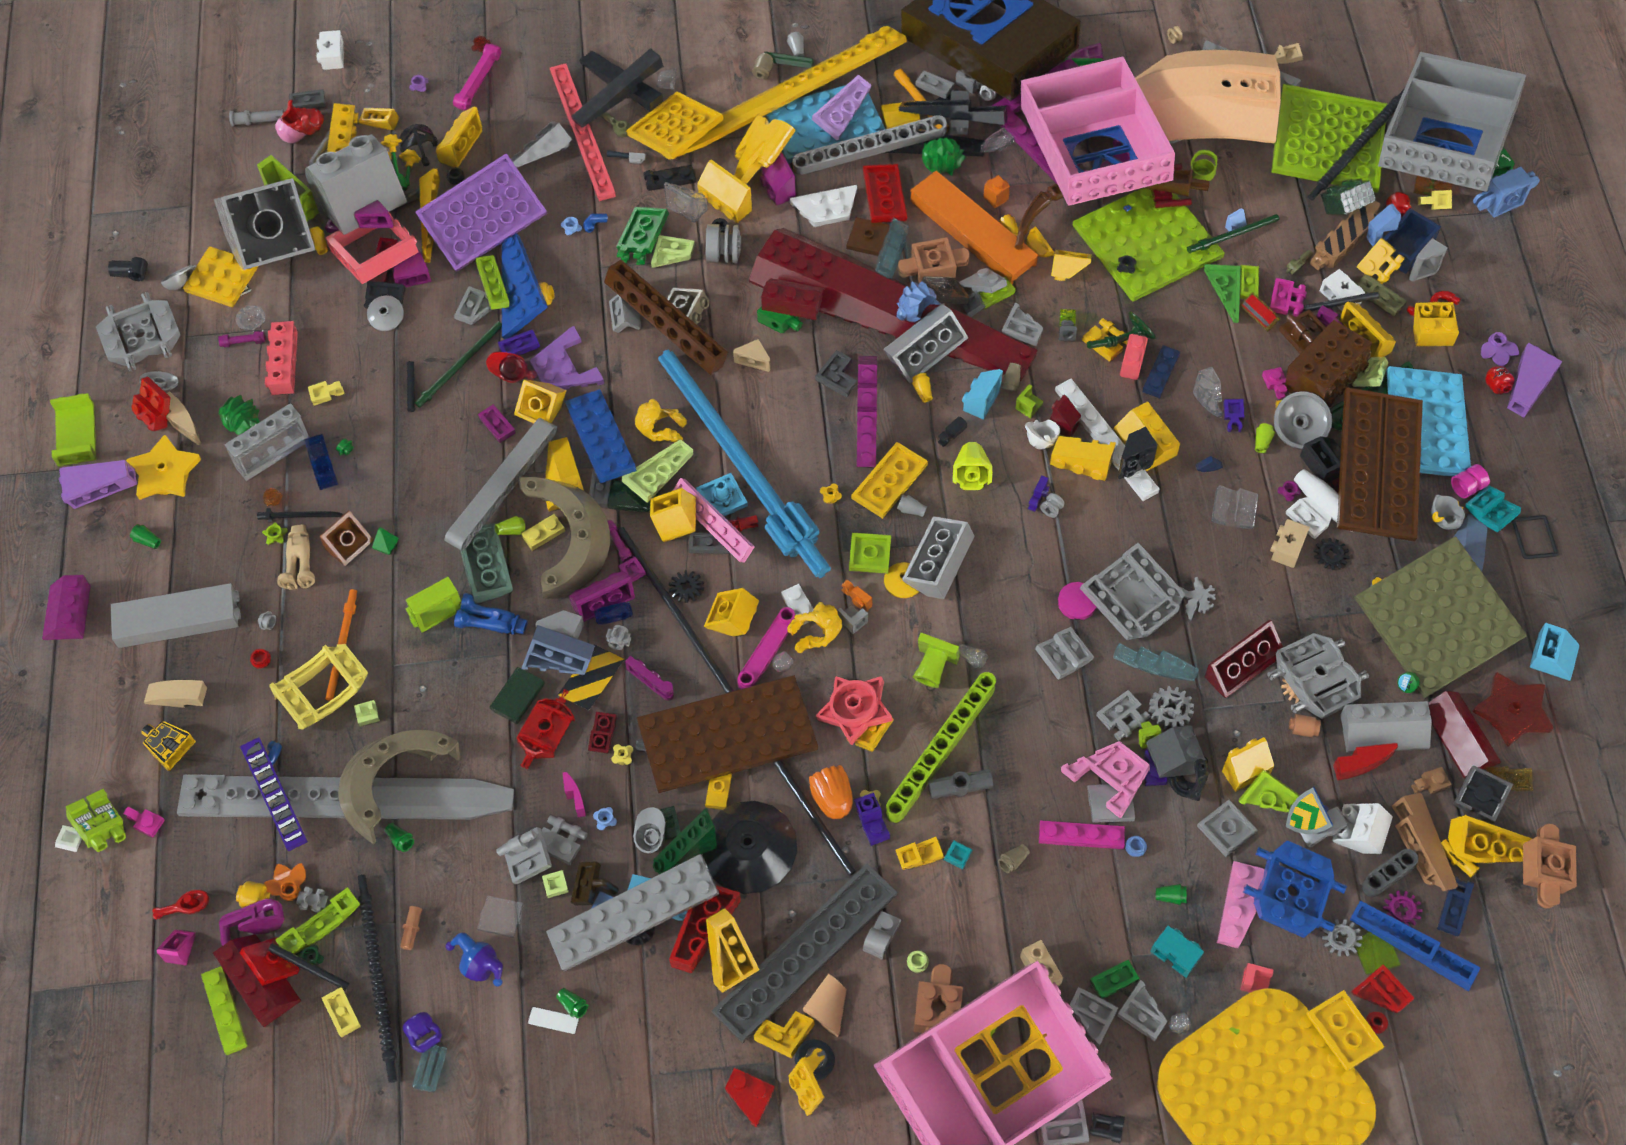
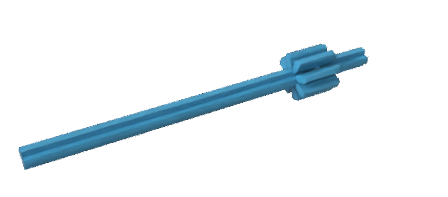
M670 350L663 351V355L658 357L659 362L770 513L766 519L765 530L784 556L789 555L792 558L796 557L799 553L815 577H824L831 570V567L814 545L818 540L817 535L820 533L818 527L801 504H795L792 501L787 502L785 506L674 352H670Z

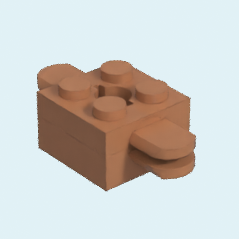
M947 237L912 244L911 258L899 260L898 274L902 278L917 275L919 283L922 281L926 285L956 279V268L968 265L969 251L966 248L951 250Z
M1546 824L1538 828L1537 837L1523 844V884L1536 887L1538 904L1548 909L1560 903V894L1577 887L1576 846L1559 842V828L1553 824Z
M944 964L935 966L931 974V983L919 981L914 1032L924 1033L961 1009L963 987L952 985L953 973L949 966Z

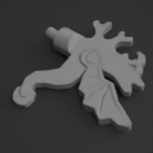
M1198 577L1194 578L1195 590L1187 591L1180 587L1185 593L1184 597L1190 599L1188 604L1185 605V614L1188 615L1190 621H1192L1194 612L1198 608V602L1200 605L1198 612L1201 613L1203 611V614H1205L1209 608L1214 607L1213 603L1212 605L1209 604L1208 598L1216 600L1215 594H1209L1210 591H1215V588H1212V585H1210L1205 590L1202 581H1199Z

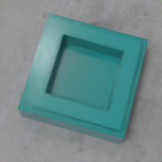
M953 840L944 860L963 869L973 849Z

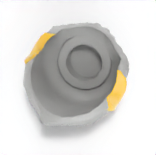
M1436 495L1430 513L1433 522L1440 528L1446 530L1457 529L1463 524L1465 517L1464 507L1459 506V501L1451 496Z

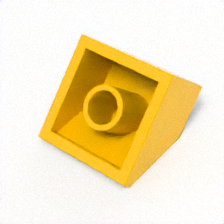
M744 588L719 592L704 627L730 636L745 635L750 628L753 615L757 611L759 600Z

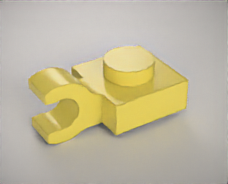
M1452 190L1431 191L1432 197H1418V205L1432 204V209L1452 208Z
M324 381L308 387L314 406L332 400L331 395L340 396L344 394L340 381L330 385Z

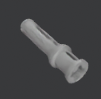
M244 110V112L229 111L231 127H235V125L239 124L249 126L255 122L278 121L283 115L284 110L250 112V110Z

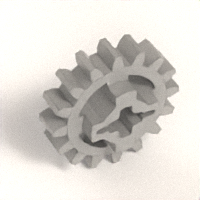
M1168 686L1166 691L1160 688L1158 693L1154 692L1153 699H1150L1149 702L1150 707L1148 711L1153 713L1151 719L1158 720L1156 725L1164 724L1165 730L1168 726L1172 728L1177 725L1179 727L1184 726V723L1189 724L1190 718H1192L1194 713L1192 711L1194 704L1190 703L1191 696L1185 697V690L1181 693L1178 692L1179 687L1171 690V687ZM1161 701V706L1158 709V703ZM1182 708L1185 709V713L1183 715H1181Z

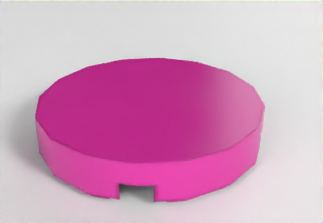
M1069 583L1059 593V609L1069 619L1085 620L1096 611L1097 607L1080 589L1084 583Z

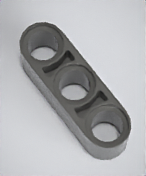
M1404 849L1369 873L1362 884L1364 894L1369 897H1376L1408 875L1418 863L1417 853L1411 849ZM1402 859H1407L1410 864H1405ZM1386 870L1392 871L1394 876L1388 875ZM1369 881L1375 882L1378 885V887L1375 888L1371 886Z

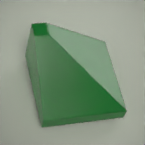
M379 527L372 549L390 555L399 538Z

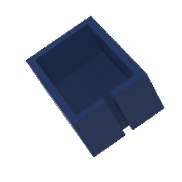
M1411 208L1402 216L1398 229L1389 231L1383 238L1396 249L1392 257L1396 258L1400 254L1405 258L1398 269L1405 274L1413 267L1417 255L1432 238L1436 240L1441 228L1440 225Z

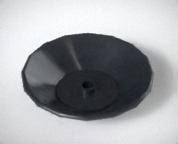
M758 801L738 802L719 811L712 819L715 826L717 848L703 853L702 856L712 879L722 887L742 894L764 892L779 884L792 869L798 851L796 832L787 816L773 805ZM746 840L752 841L750 845H745L744 842Z

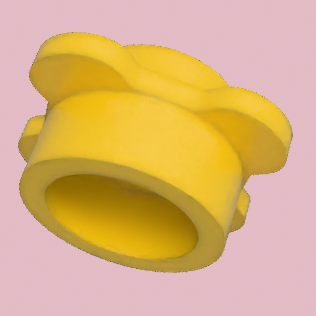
M833 483L828 487L820 488V493L823 494V501L825 503L832 504L842 498L837 484Z

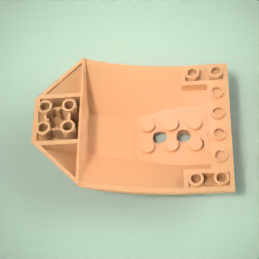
M1234 50L1185 51L1164 57L1135 77L1168 141L1223 138L1274 144L1276 142L1280 109V70L1275 55ZM1222 81H1228L1231 86L1224 87ZM1240 83H1246L1248 87H1243Z

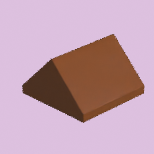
M349 510L319 536L325 550L344 566L374 541Z

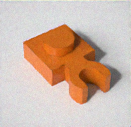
M846 580L841 585L843 587L841 591L852 598V602L857 608H863L867 612L872 607V597L858 586L854 587L849 580Z

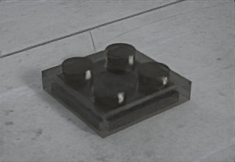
M923 276L922 282L926 283L928 288L933 289L936 294V300L941 304H968L970 297L956 278Z

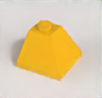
M1055 249L1051 276H1054L1055 280L1065 281L1066 278L1070 279L1091 263L1092 254Z
M525 379L523 380L514 415L532 423H535L538 418L552 423L562 408L566 390L550 383Z

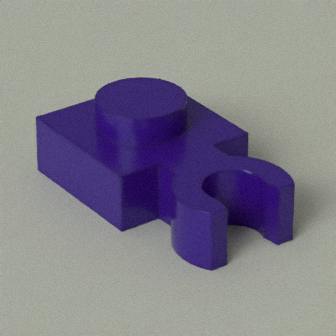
M1224 399V420H1230L1227 425V431L1231 432V426L1236 425L1238 432H1241L1243 425L1240 420L1244 419V399Z
M1041 475L1034 494L1029 501V510L1035 512L1042 497H1047L1050 490L1048 477Z
M1145 750L1144 759L1150 764V770L1144 778L1145 786L1166 785L1167 777L1159 778L1152 757L1149 756V751Z

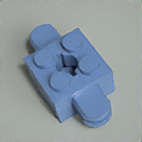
M1522 167L1510 169L1505 174L1494 176L1491 179L1487 192L1484 191L1478 194L1473 199V203L1479 211L1487 209L1493 217L1499 216L1524 205L1530 189L1536 187L1540 179L1535 176L1533 171L1526 173Z

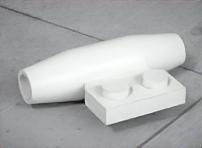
M1303 469L1296 475L1294 481L1307 497L1295 502L1286 510V515L1293 521L1310 527L1308 534L1315 540L1329 527L1331 519L1337 522L1339 494L1325 481Z

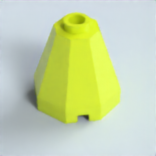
M968 442L963 445L953 465V482L956 485L959 483L960 488L963 490H981L984 488V484L988 483L989 485L992 483V464L982 446L977 442Z

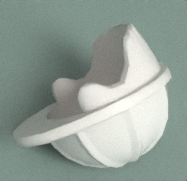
M1035 420L1025 424L1029 443L1033 447L1046 449L1056 444L1061 430L1055 422L1051 420L1043 422Z

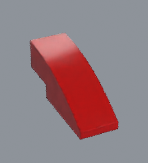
M1398 744L1356 747L1352 756L1337 757L1333 765L1337 780L1353 778L1377 768L1394 755Z

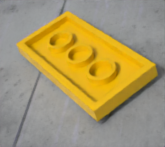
M896 442L853 492L851 499L883 519L928 466V461Z

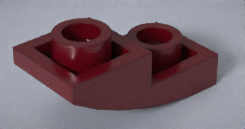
M596 712L588 751L609 754L617 720L616 714Z

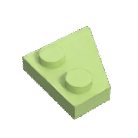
M659 235L651 267L655 268L691 260L695 241Z
M1371 357L1368 360V368L1364 372L1360 371L1358 373V377L1352 386H1380L1388 366L1386 357Z

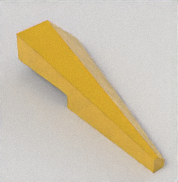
M437 168L431 169L419 178L420 208L437 198L440 184ZM421 222L422 257L425 262L430 263L434 239Z

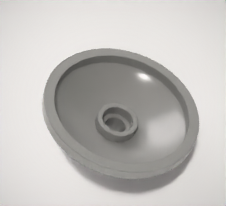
M1295 392L1288 395L1278 404L1274 414V427L1278 436L1284 443L1297 449H1303L1305 443L1320 436L1327 437L1332 425L1329 407L1322 398L1310 392ZM1297 419L1302 421L1301 426L1297 424Z

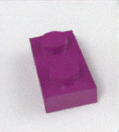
M494 404L478 414L479 419L499 443L516 433L513 426Z

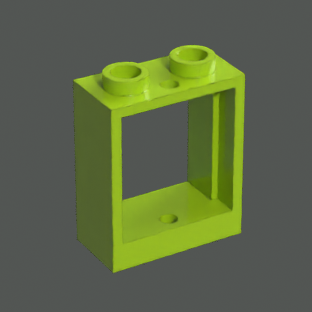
M449 577L405 599L408 605L405 610L409 615V619L413 627H418L421 633L456 615L459 609L461 610V600L458 591Z

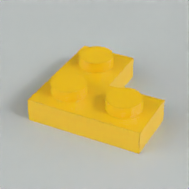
M795 1011L784 1028L766 1019L754 1034V1041L793 1058L797 1049L814 1027V1019Z

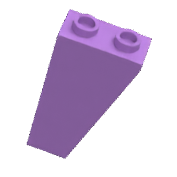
M1528 343L1521 355L1507 408L1525 417L1556 374L1562 361L1544 352L1539 347Z
M125 460L59 469V482L63 492L61 493L62 500L73 509L137 485L135 469Z

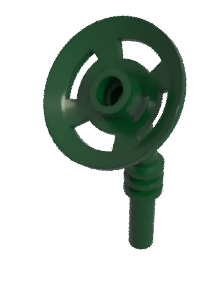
M1130 311L1128 315L1133 324L1132 331L1117 337L1114 335L1104 337L1101 340L1088 341L1087 348L1116 347L1119 343L1127 341L1130 334L1139 336L1142 334L1153 340L1156 339V336L1136 314Z

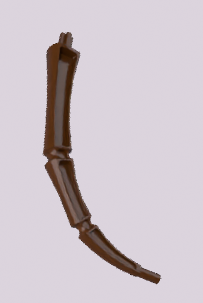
M1193 169L1174 170L1172 181L1139 189L1165 191L1188 197L1190 189L1208 191L1210 181L1192 178ZM1058 184L1049 186L1046 192H1039L1027 208L1018 229L1015 243L1016 249H1022L1024 237L1038 214L1048 207L1051 201H1058L1064 198Z

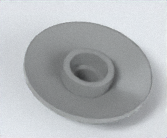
M388 295L374 299L367 310L369 323L379 331L395 329L402 322L404 316V309L399 300ZM383 309H387L386 313L381 314Z
M161 371L147 372L139 378L141 384V378L148 376L163 391L174 389L179 384L176 376Z

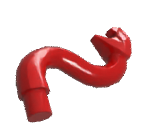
M1449 291L1436 292L1430 299V302H1438V299H1445L1448 302H1453L1455 305H1458L1461 301L1460 298ZM1409 306L1407 312L1414 316L1415 307Z

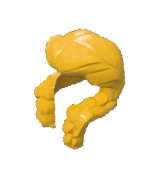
M650 399L649 402L639 406L635 417V426L645 437L653 442L666 440L675 443L680 439L683 440L676 430L665 428L664 430L653 432L654 424L658 420L670 416L683 428L687 424V420L681 413H678V409H661L655 399Z
M819 602L813 612L795 615V619L788 625L787 631L794 635L805 621H814L823 629L824 637L808 635L797 642L795 650L797 653H802L804 650L812 649L813 647H826L841 631L842 621L834 606L824 605L823 602Z

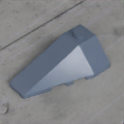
M1468 514L1454 537L1458 538L1482 572L1487 526L1473 515Z

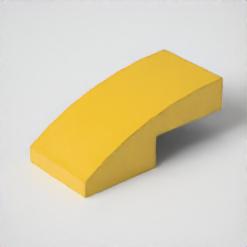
M937 837L918 844L913 842L896 849L903 870L929 864L944 858Z

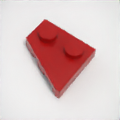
M1384 964L1351 991L1354 996L1397 1014L1415 999Z
M734 1068L725 1086V1091L736 1102L751 1124L757 1128L775 1086Z

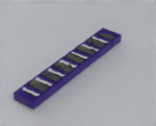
M258 737L241 745L240 748L288 852L307 843L305 834L261 739Z

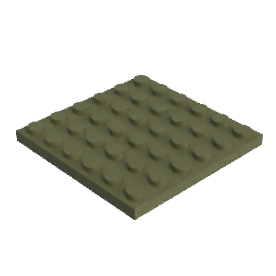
M1456 536L1354 597L1405 672H1413L1418 676L1420 680L1418 690L1424 699L1527 637V634Z

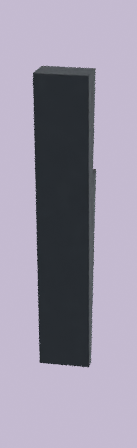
M650 48L571 116L572 120L583 128L638 91L637 84L664 67L661 56Z
M590 51L579 60L583 66L607 84L624 71L594 51ZM643 81L636 85L638 91L629 96L649 112L663 102L662 93Z
M971 100L905 101L899 106L900 112L931 116L940 115L947 118L1005 125L1007 121V106L972 107Z
M905 133L900 135L901 138H906L909 136ZM946 134L939 137L955 140L960 145V149L964 150L962 153L964 156H984L985 140ZM885 138V139L883 140V142H885V143H888V142L891 141V139H889V138ZM931 140L884 153L922 154L924 143L928 144Z

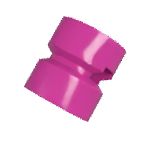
M1475 464L1464 472L1453 476L1451 484L1455 493L1459 497L1466 499L1475 494L1476 491L1486 488L1490 484V479L1486 470L1481 465Z

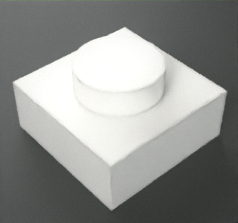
M63 825L55 842V847L77 852L82 838L75 828Z

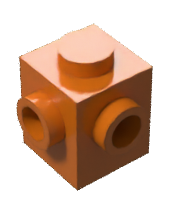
M999 175L989 179L984 186L983 198L994 208H997L1009 200V183Z

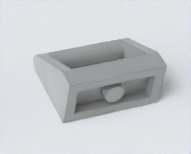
M1432 238L1417 255L1409 275V280L1416 281L1435 275L1441 266L1448 247Z

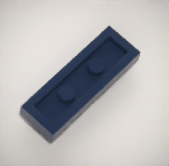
M1162 345L1143 387V393L1157 398L1161 397L1178 360L1180 351Z

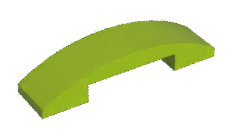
M347 887L330 900V905L298 928L292 927L275 940L281 948L296 954L306 947L313 945L337 928L359 907L360 903Z

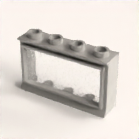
M290 403L224 445L235 468L245 481H248L311 441L303 424L301 415Z

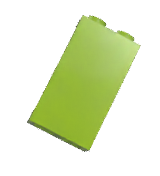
M272 155L257 164L264 185L291 178L294 179L307 222L319 214L312 191Z
M87 393L51 399L50 403L55 410L56 450H52V458L57 466L96 460L94 402L90 395Z

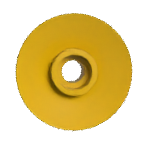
M896 563L889 567L888 574L885 573L884 585L887 591L895 597L910 598L919 593L918 590L903 582L900 577L904 576L910 563Z

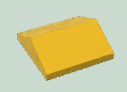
M902 102L881 105L886 129L919 121L920 114L900 112L899 106Z

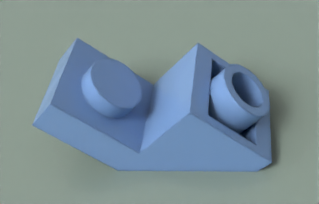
M1394 204L1387 206L1369 222L1366 238L1373 247L1381 238H1384V231L1398 229L1401 213Z

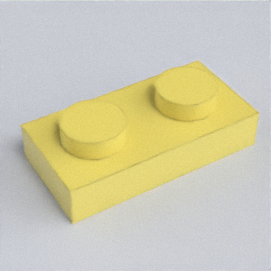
M553 514L524 531L521 535L533 551L565 532V527L556 515Z
M342 987L322 997L340 1037L361 1027Z

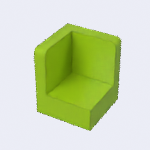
M1029 384L1017 397L1015 409L1031 419L1043 405V400L1032 394L1033 386Z

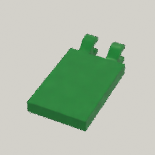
M635 207L616 246L618 249L617 258H621L622 261L628 264L629 253L633 252V258L637 259L636 265H644L646 253H652L667 220L668 210L664 208Z

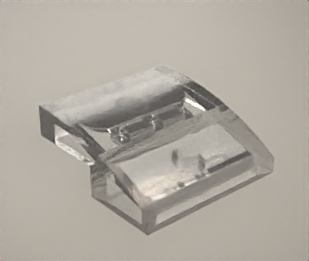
M1219 485L1216 488L1211 522L1243 529L1254 528L1258 494L1242 488L1235 491Z

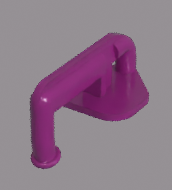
M263 899L223 915L219 921L222 946L231 940L229 928L238 925L240 931L256 935L266 934L281 928L284 921L282 904L277 900ZM273 909L274 916H267V911Z

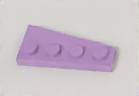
M857 75L812 116V121L838 141L870 91L871 84L860 75Z

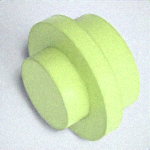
M914 951L909 954L907 965L911 971L920 973L928 967L929 959L924 952Z

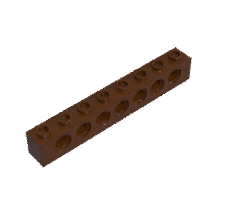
M620 260L608 268L604 283L708 374L712 375L723 367L728 352L631 267Z

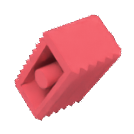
M1134 334L1129 335L1120 372L1121 377L1138 380L1147 345V337Z

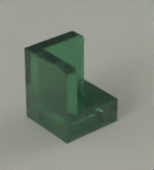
M671 806L660 809L666 819L665 840L676 838L681 831L675 807Z

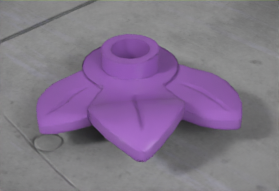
M1501 332L1492 334L1488 342L1484 343L1481 348V356L1483 358L1492 357L1494 363L1499 366H1505L1509 361V356L1519 355L1517 345L1507 341L1506 335Z

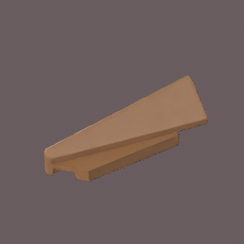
M1416 793L1403 796L1392 805L1393 810L1401 820L1395 827L1406 848L1417 853L1418 863L1416 867L1424 883L1441 887L1442 891L1457 888V882L1423 795Z

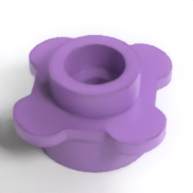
M415 75L411 79L412 84L409 88L412 91L424 92L429 81L422 75Z

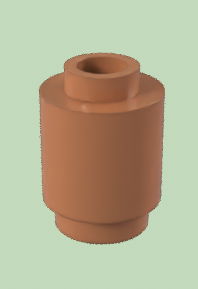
M1300 714L1290 717L1289 729L1292 730V734L1311 738L1313 736L1318 737L1321 720H1316V717Z

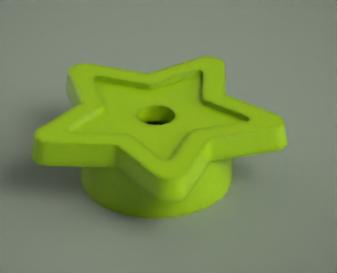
M276 522L270 525L266 530L262 531L267 537L266 544L270 545L274 542L284 543L283 536L288 532V529L281 528Z

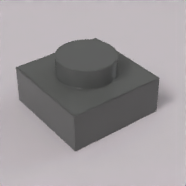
M977 291L961 301L967 315L970 317L985 308L981 295Z

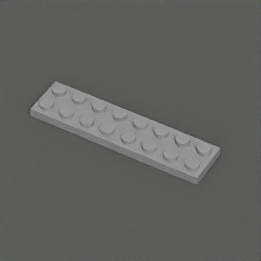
M700 854L546 932L561 969L567 971L719 895V892L704 858Z

